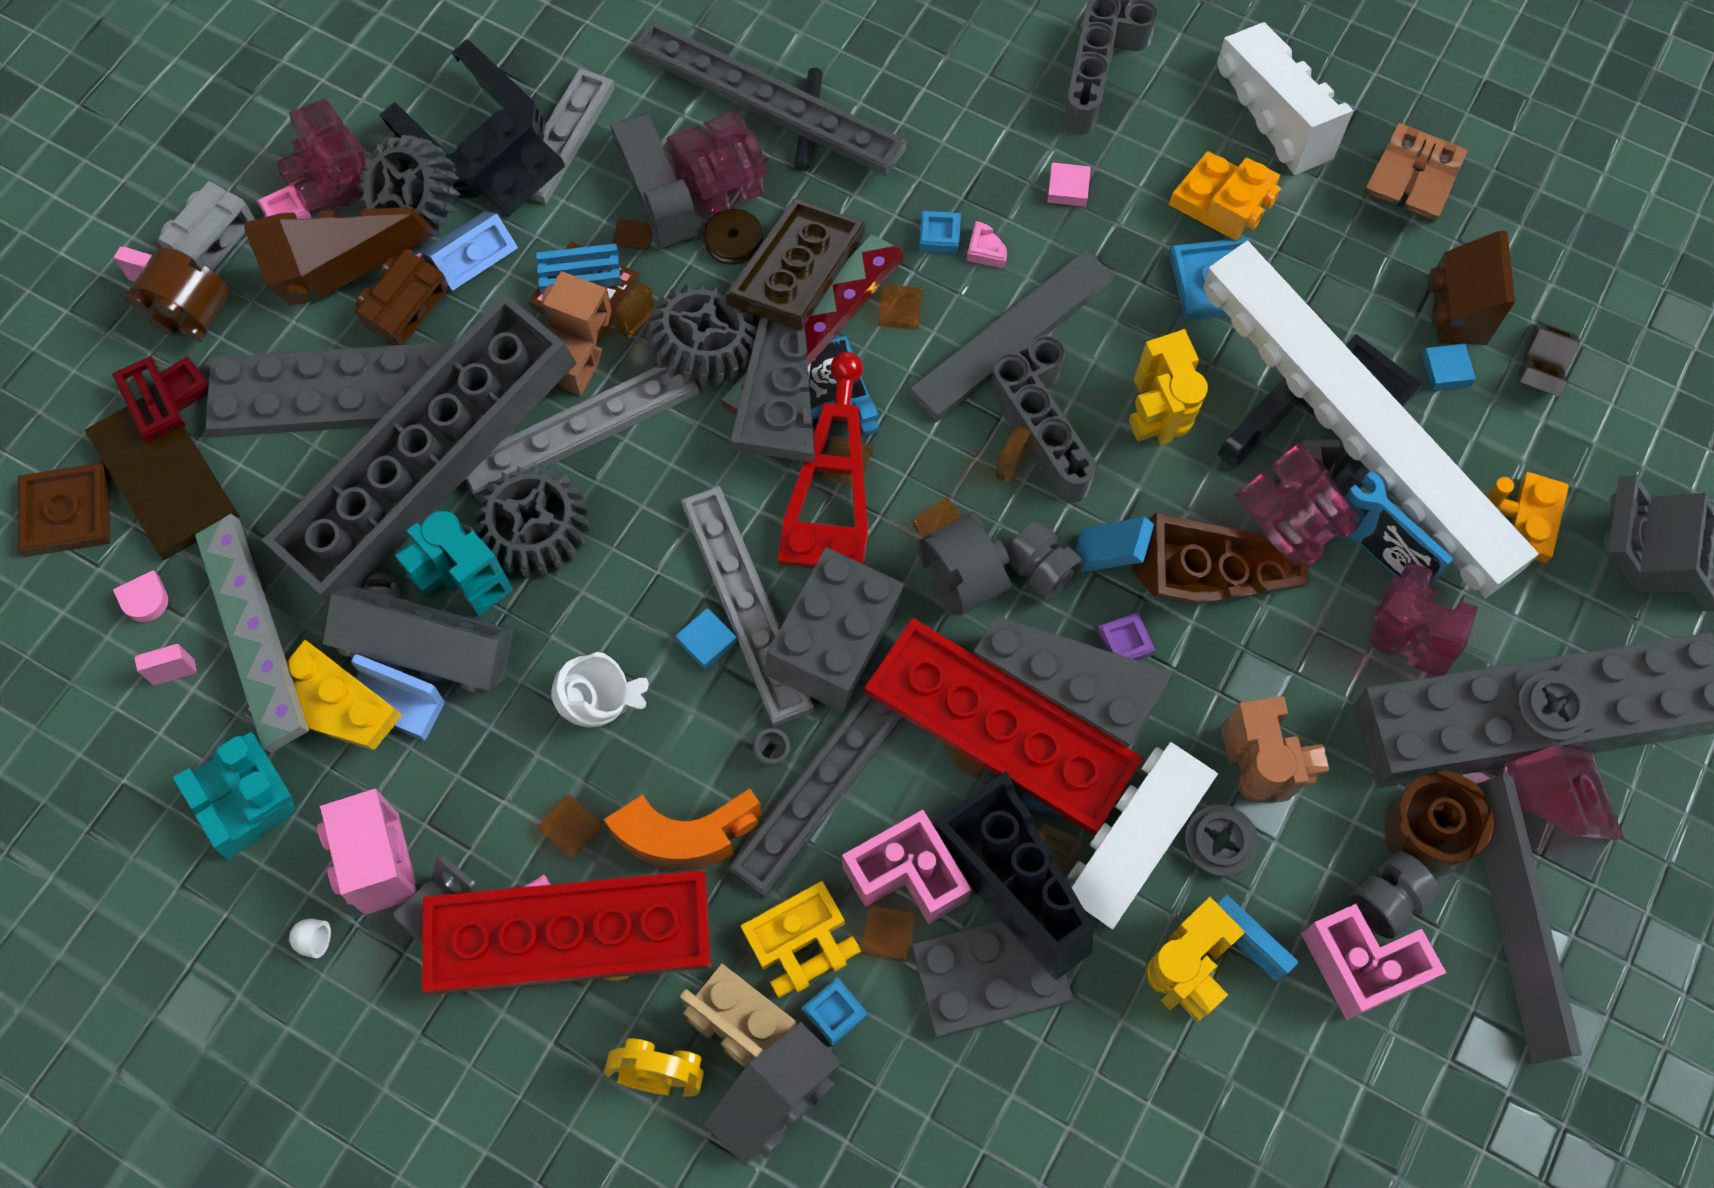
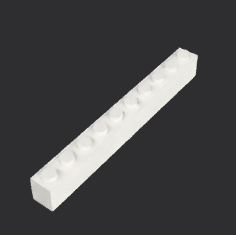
M1248 240L1208 268L1203 288L1211 304L1217 308L1221 307L1231 318L1235 330L1241 336L1248 337L1255 344L1263 361L1268 366L1275 367L1285 377L1291 392L1295 396L1305 399L1314 409V414L1320 424L1335 432L1342 440L1343 447L1349 456L1355 460H1360L1369 471L1375 472L1382 478L1385 484V492H1389L1400 504L1401 511L1416 525L1418 524L1430 538L1454 558L1452 562L1460 570V575L1467 586L1475 591H1479L1487 598L1528 567L1539 553Z

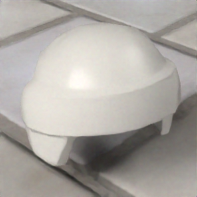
M595 652L587 656H579L562 666L555 675L551 697L558 713L572 724L586 728L600 727L615 720L630 707L637 709L645 708L646 701L641 694L647 692L649 683L647 678H638L627 682L623 671L611 657L604 653Z

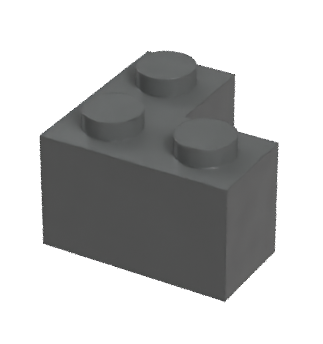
M800 1022L746 1066L704 1122V1125L744 1166L760 1153L765 1158H768L786 1139L787 1136L781 1131L786 1125L791 1129L810 1109L809 1101L814 1106H817L835 1087L830 1078L842 1062Z

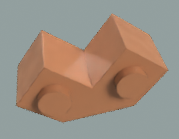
M561 271L554 285L550 284L546 288L542 297V307L549 324L548 329L566 344L577 364L555 387L582 396L600 362L602 348L595 346L601 326H608L612 310L605 287Z

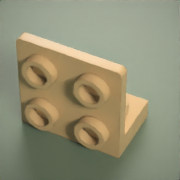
M722 963L696 996L687 989L679 996L686 1008L682 1014L688 1019L687 1022L708 1039L714 1033L722 1038L721 1045L725 1048L724 1052L744 1068L796 1025V1021Z

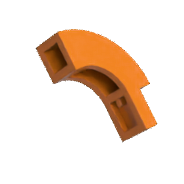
M749 788L701 819L678 821L658 813L642 794L603 820L616 841L640 860L666 869L692 870L714 865L733 856L732 844L728 837L733 834L736 837H740L751 831L758 824L757 818L762 816L760 802Z

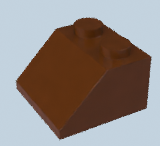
M1497 231L1446 251L1437 267L1431 269L1428 288L1430 292H1434L1435 298L1431 322L1433 327H1437L1439 343L1487 345L1515 303L1507 231Z

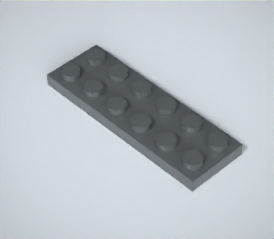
M457 341L211 357L205 430L211 437L373 427Z

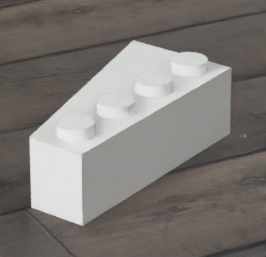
M1265 22L1225 37L1217 62L1219 71L1223 77L1228 78L1235 88L1241 104L1247 106L1252 113L1260 132L1266 134L1275 147L1279 160L1282 163H1286L1293 175L1333 160L1354 110L1346 102L1338 105L1332 99L1334 97V90L1326 83L1318 85L1311 78L1312 69L1304 61L1296 63L1292 59L1291 48Z
M1172 742L1169 743L1165 751L1159 747L1154 749L1142 767V770L1148 773V776L1139 789L1133 785L1128 787L1116 805V808L1122 811L1113 827L1107 823L1103 824L1090 843V846L1096 852L1088 864L1085 865L1078 861L1067 877L1084 910L1112 930L1218 775L1217 772Z

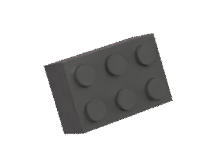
M826 547L767 651L764 675L844 712L899 608L905 584Z

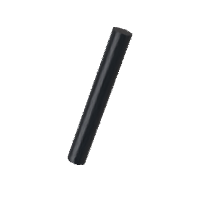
M810 68L807 75L805 92L817 98H820L822 70ZM801 135L798 136L794 167L799 171H807L810 168L813 141Z

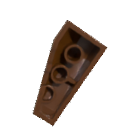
M413 207L362 209L357 217L336 216L334 211H320V218L297 219L295 212L279 213L245 222L244 225L245 233L266 285L289 305L304 304L309 300L325 297L386 263L389 258L400 255L404 249L409 250L433 236V228Z
M1155 513L1148 519L1154 523L1144 562L1131 564L1132 573L1154 597L1190 604L1303 587L1309 583L1306 544L1302 547H1296L1289 540L1161 513Z

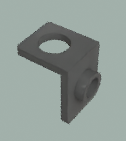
M441 855L436 859L432 878L394 912L393 919L422 945L423 897L474 892L476 884L447 857ZM447 873L456 879L461 888L449 879Z

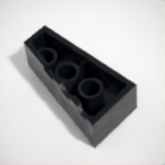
M1007 771L934 821L935 830L969 886L1055 980H1058L1092 954L1094 926L1066 876L1062 875L1057 867L1045 839L1042 840L1035 828L1032 816L1024 801L1021 802L1016 794L1013 782Z

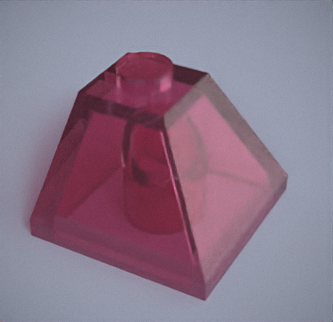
M1554 745L1505 764L1508 775L1514 778L1521 808L1579 837L1608 840L1624 838L1592 752Z

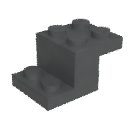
M1637 475L1619 476L1617 492L1612 494L1610 498V512L1613 519L1611 531H1607L1604 537L1606 555L1612 558L1619 568L1621 576L1626 578L1636 593L1688 591L1689 595L1695 597L1703 611H1714V506L1707 494L1696 493L1651 497Z

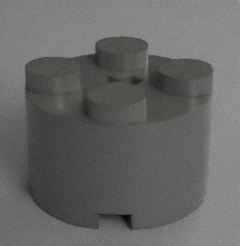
M973 511L917 541L918 555L923 569L931 566L935 579L930 581L939 599L953 614L959 613V615L969 612L1011 588L1009 577L1003 566L1009 563L1007 551L998 539L990 540L986 534L983 521L976 512Z

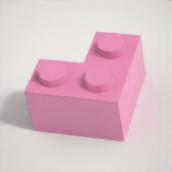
M924 810L919 811L842 855V868L865 908L905 885L929 925L969 901L972 889Z
M1357 904L1314 922L1301 933L1346 1021L1428 984L1446 973L1422 929L1379 947Z

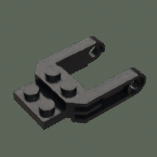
M465 39L451 52L457 62L461 60L466 68L475 76L480 87L503 109L498 110L461 142L453 154L446 152V158L455 163L451 172L460 178L453 185V189H456L461 194L457 196L458 198H477L480 194H484L498 209L509 217L565 167L562 158L543 141L545 121L540 116L541 113L536 108L535 102L471 41ZM396 102L390 104L379 114L396 137L401 138L402 135L422 137L432 141V144L441 147Z
M1356 334L1345 345L1403 408L1420 391L1423 385L1420 381ZM1284 378L1231 433L1217 455L1231 467L1236 468L1297 404H1303L1307 412L1316 418L1314 409L1303 397L1299 398L1291 392ZM1352 459L1328 485L1324 496L1341 510L1348 503L1346 495L1354 485L1360 489L1363 486L1361 482L1370 471L1360 460ZM1316 504L1307 515L1305 513L1302 515L1300 521L1314 533L1318 534L1331 519Z

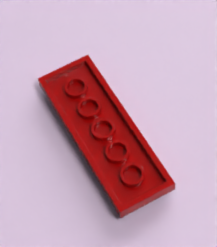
M914 618L906 626L864 689V694L993 774L999 776L1007 771L1014 787L1094 836L1100 830L1143 759L1139 754Z
M705 870L423 897L422 992L426 995L712 968L707 874Z

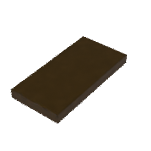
M794 198L727 292L726 304L801 331L865 234L866 223Z
M158 390L153 391V397L163 418L169 416ZM140 398L137 400V403L147 424L150 425L155 421L144 398ZM126 406L84 431L163 560L197 542L195 534L230 514L236 518L240 517L185 427L178 429L176 426L169 428L170 434L164 437L160 433L154 435L155 441L147 444L141 437Z

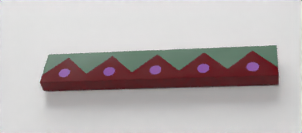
M871 234L846 261L805 324L808 366L904 260L902 249ZM747 372L721 399L724 408L736 415Z

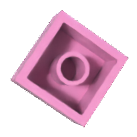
M376 788L320 806L323 822L317 824V829L323 848L331 852L334 866L328 867L327 872L330 885L336 895L340 894L345 898L348 905L352 904L363 914L368 915L405 903L418 891L399 813Z

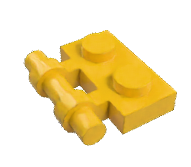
M823 881L741 925V930L763 970L779 961L781 962L786 973L770 981L778 998L794 989L797 993L810 986L808 983L810 980L830 969L834 972L847 966L846 960L861 952L853 936L838 944L833 939L831 932L845 925V920ZM817 941L822 949V953L799 965L793 953Z

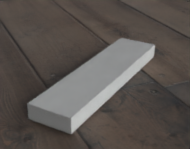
M581 68L578 69L546 122L543 139L562 158L565 167L529 199L545 205L548 203L615 90L612 79Z

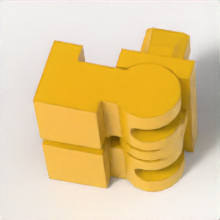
M1185 329L1145 343L1134 382L1140 393L1150 391L1137 395L1135 400L1137 412L1131 414L1129 418V424L1138 442L1157 436L1162 446L1173 442L1174 437H1181L1189 433L1207 394V381L1200 373L1195 371L1199 358Z
M1209 897L1168 938L1169 942L1156 953L1147 965L1146 977L1148 983L1155 991L1166 994L1161 999V1002L1170 1011L1180 1004L1197 1023L1204 1016L1206 1017L1228 994L1209 975L1217 965L1208 956L1202 960L1200 958L1208 952L1216 960L1245 933L1244 930Z

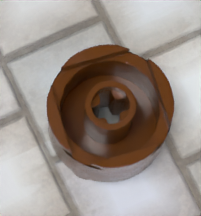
M158 248L128 291L125 300L135 308L145 311L150 315L149 323L157 330L168 335H172L174 330L187 338L200 343L226 304L230 289L218 275L206 266H203L199 272L187 265L191 259L187 255L172 249Z
M1439 771L1434 774L1424 775L1413 780L1390 804L1385 816V844L1392 853L1395 851L1409 853L1418 859L1432 875H1447L1460 868L1487 846L1494 830L1492 810L1489 812L1488 806L1483 799L1485 794L1469 778L1450 771Z

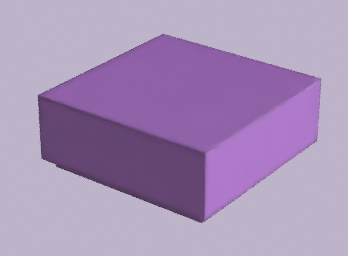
M1138 612L1100 625L1097 628L1096 633L1106 651L1138 661L1153 656L1156 651Z

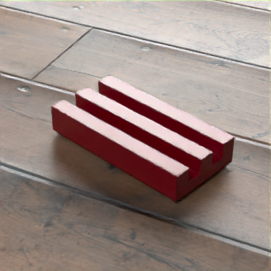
M152 356L112 373L138 431L147 444L155 441L154 435L160 433L164 437L170 434L169 428L176 426L178 429L186 426L160 369ZM146 369H148L169 413V416L163 418L142 373ZM131 376L134 377L155 421L150 425L147 424L127 382V378Z

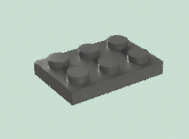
M1002 921L911 945L936 1039L1070 1004L1074 1000L1066 974L1055 980Z

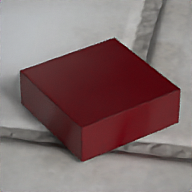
M188 355L161 372L180 412L208 394L209 382Z

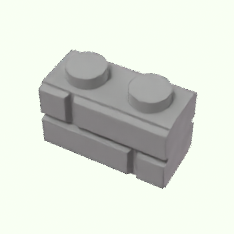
M208 181L200 191H196L189 196L186 207L175 220H169L164 224L161 236L157 240L162 248L172 249L190 257L191 259L187 265L199 272L203 266L213 271L245 234V222L255 219L247 204L241 198L228 191L226 192L223 188Z

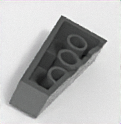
M999 616L995 618L973 655L1127 748L1131 747L1174 674L1170 670Z

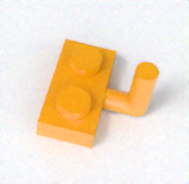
M1527 471L1521 479L1515 502L1506 499L1514 488L1513 481L1508 477L1499 478L1486 497L1504 516L1512 518L1511 524L1539 553L1534 560L1547 564L1553 557L1569 484Z

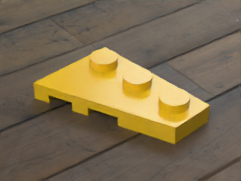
M307 640L302 642L287 661L309 730L375 750L403 715Z

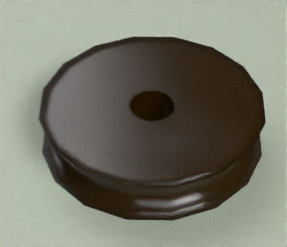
M735 208L722 210L713 215L706 223L703 232L706 250L711 257L720 263L729 265L743 264L751 260L763 243L762 228L757 218L745 210ZM732 235L737 236L736 238H730Z

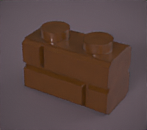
M404 249L398 258L393 256L386 261L381 270V279L373 289L367 287L361 292L356 301L357 308L355 313L360 323L366 329L382 337L389 344L405 345L449 289L445 275L429 263H425L420 257L409 250Z

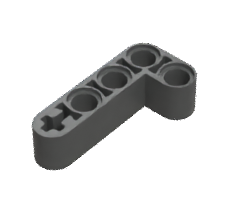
M1088 0L1064 113V124L1071 132L1087 134L1092 132L1097 126L1113 47L1141 51L1151 45L1158 19V9L1151 1Z
M646 112L610 124L618 153L659 249L698 237L693 203L688 188L683 179L677 180L649 114Z
M1044 335L1014 348L996 359L993 366L990 391L1054 492L1062 500L1078 502L1086 498L1090 492L1096 472V464L1047 390L1058 383L1061 378L1066 349L1058 338ZM1038 360H1048L1051 361L1052 364H1043ZM1003 377H1013L1016 378L1017 381H1007L1004 380ZM1033 408L1039 413L1029 414L1023 409ZM1054 440L1061 446L1052 447L1044 441Z

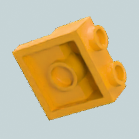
M1207 151L1172 193L1168 205L1238 241L1247 228L1254 231L1265 212L1264 206L1270 209L1274 205L1282 190V187L1277 185L1281 175L1247 157L1238 167L1226 159Z

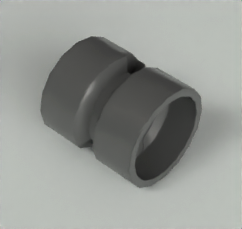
M1037 520L1027 526L1010 543L1006 549L1009 556V563L1007 565L1019 577L1028 575V585L1044 601H1050L1076 578L1083 568L1085 561L1068 545L1059 547L1057 545L1058 535L1042 520Z
M1395 851L1378 866L1376 870L1377 876H1367L1350 891L1348 897L1351 905L1357 904L1370 929L1386 939H1394L1412 922V913L1421 914L1439 898L1441 891L1434 876L1418 859L1404 851Z

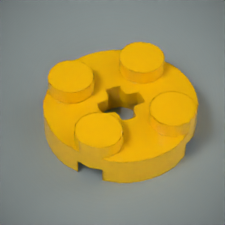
M634 1038L626 1039L624 1048H616L608 1053L604 1075L609 1078L612 1074L618 1072L617 1083L636 1090L669 1096L671 1086L684 1087L682 1097L696 1096L700 1093L704 1071L700 1068L701 1057L697 1054L687 1051H673L672 1055L654 1051L655 1045L653 1043Z

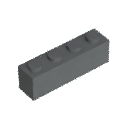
M350 585L331 594L323 644L338 648V652L344 656L354 657L355 654L378 659L380 664L393 669H403L406 667L420 671V676L434 681L452 680L461 683V687L465 690L481 693L491 690L505 679L514 630Z

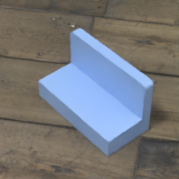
M484 211L420 253L426 261L431 262L436 269L445 275L449 290L453 291L518 247L498 214Z
M355 654L351 663L359 672L356 678L403 714L393 729L425 741L445 704L435 686Z

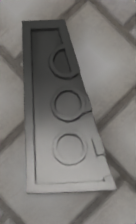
M760 317L730 441L731 450L815 463L805 326L800 331Z

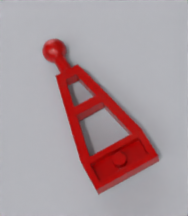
M842 352L836 355L831 362V375L837 382L834 404L825 403L813 435L815 463L804 461L784 516L778 554L779 565L814 569L826 547L863 565L865 563L868 524L858 406L850 405L853 384L863 374V363L852 352ZM833 421L848 423L850 458L822 455ZM816 471L852 476L855 528L799 521Z

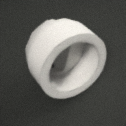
M304 919L296 923L289 935V942L293 950L302 956L320 958L326 952L330 942V925L327 921L318 919Z

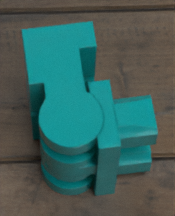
M447 511L431 514L425 519L422 527L418 523L410 527L407 532L413 542L395 555L399 563L408 572L407 575L425 597L443 583L452 592L459 587L467 603L479 617L513 591L493 552L473 530L466 535L457 517Z
M252 731L243 737L236 736L219 746L216 750L217 752L211 755L212 761L194 771L189 767L173 776L191 810L196 813L195 816L212 846L227 861L259 840L261 834L287 821L296 811V806L293 803L294 798Z

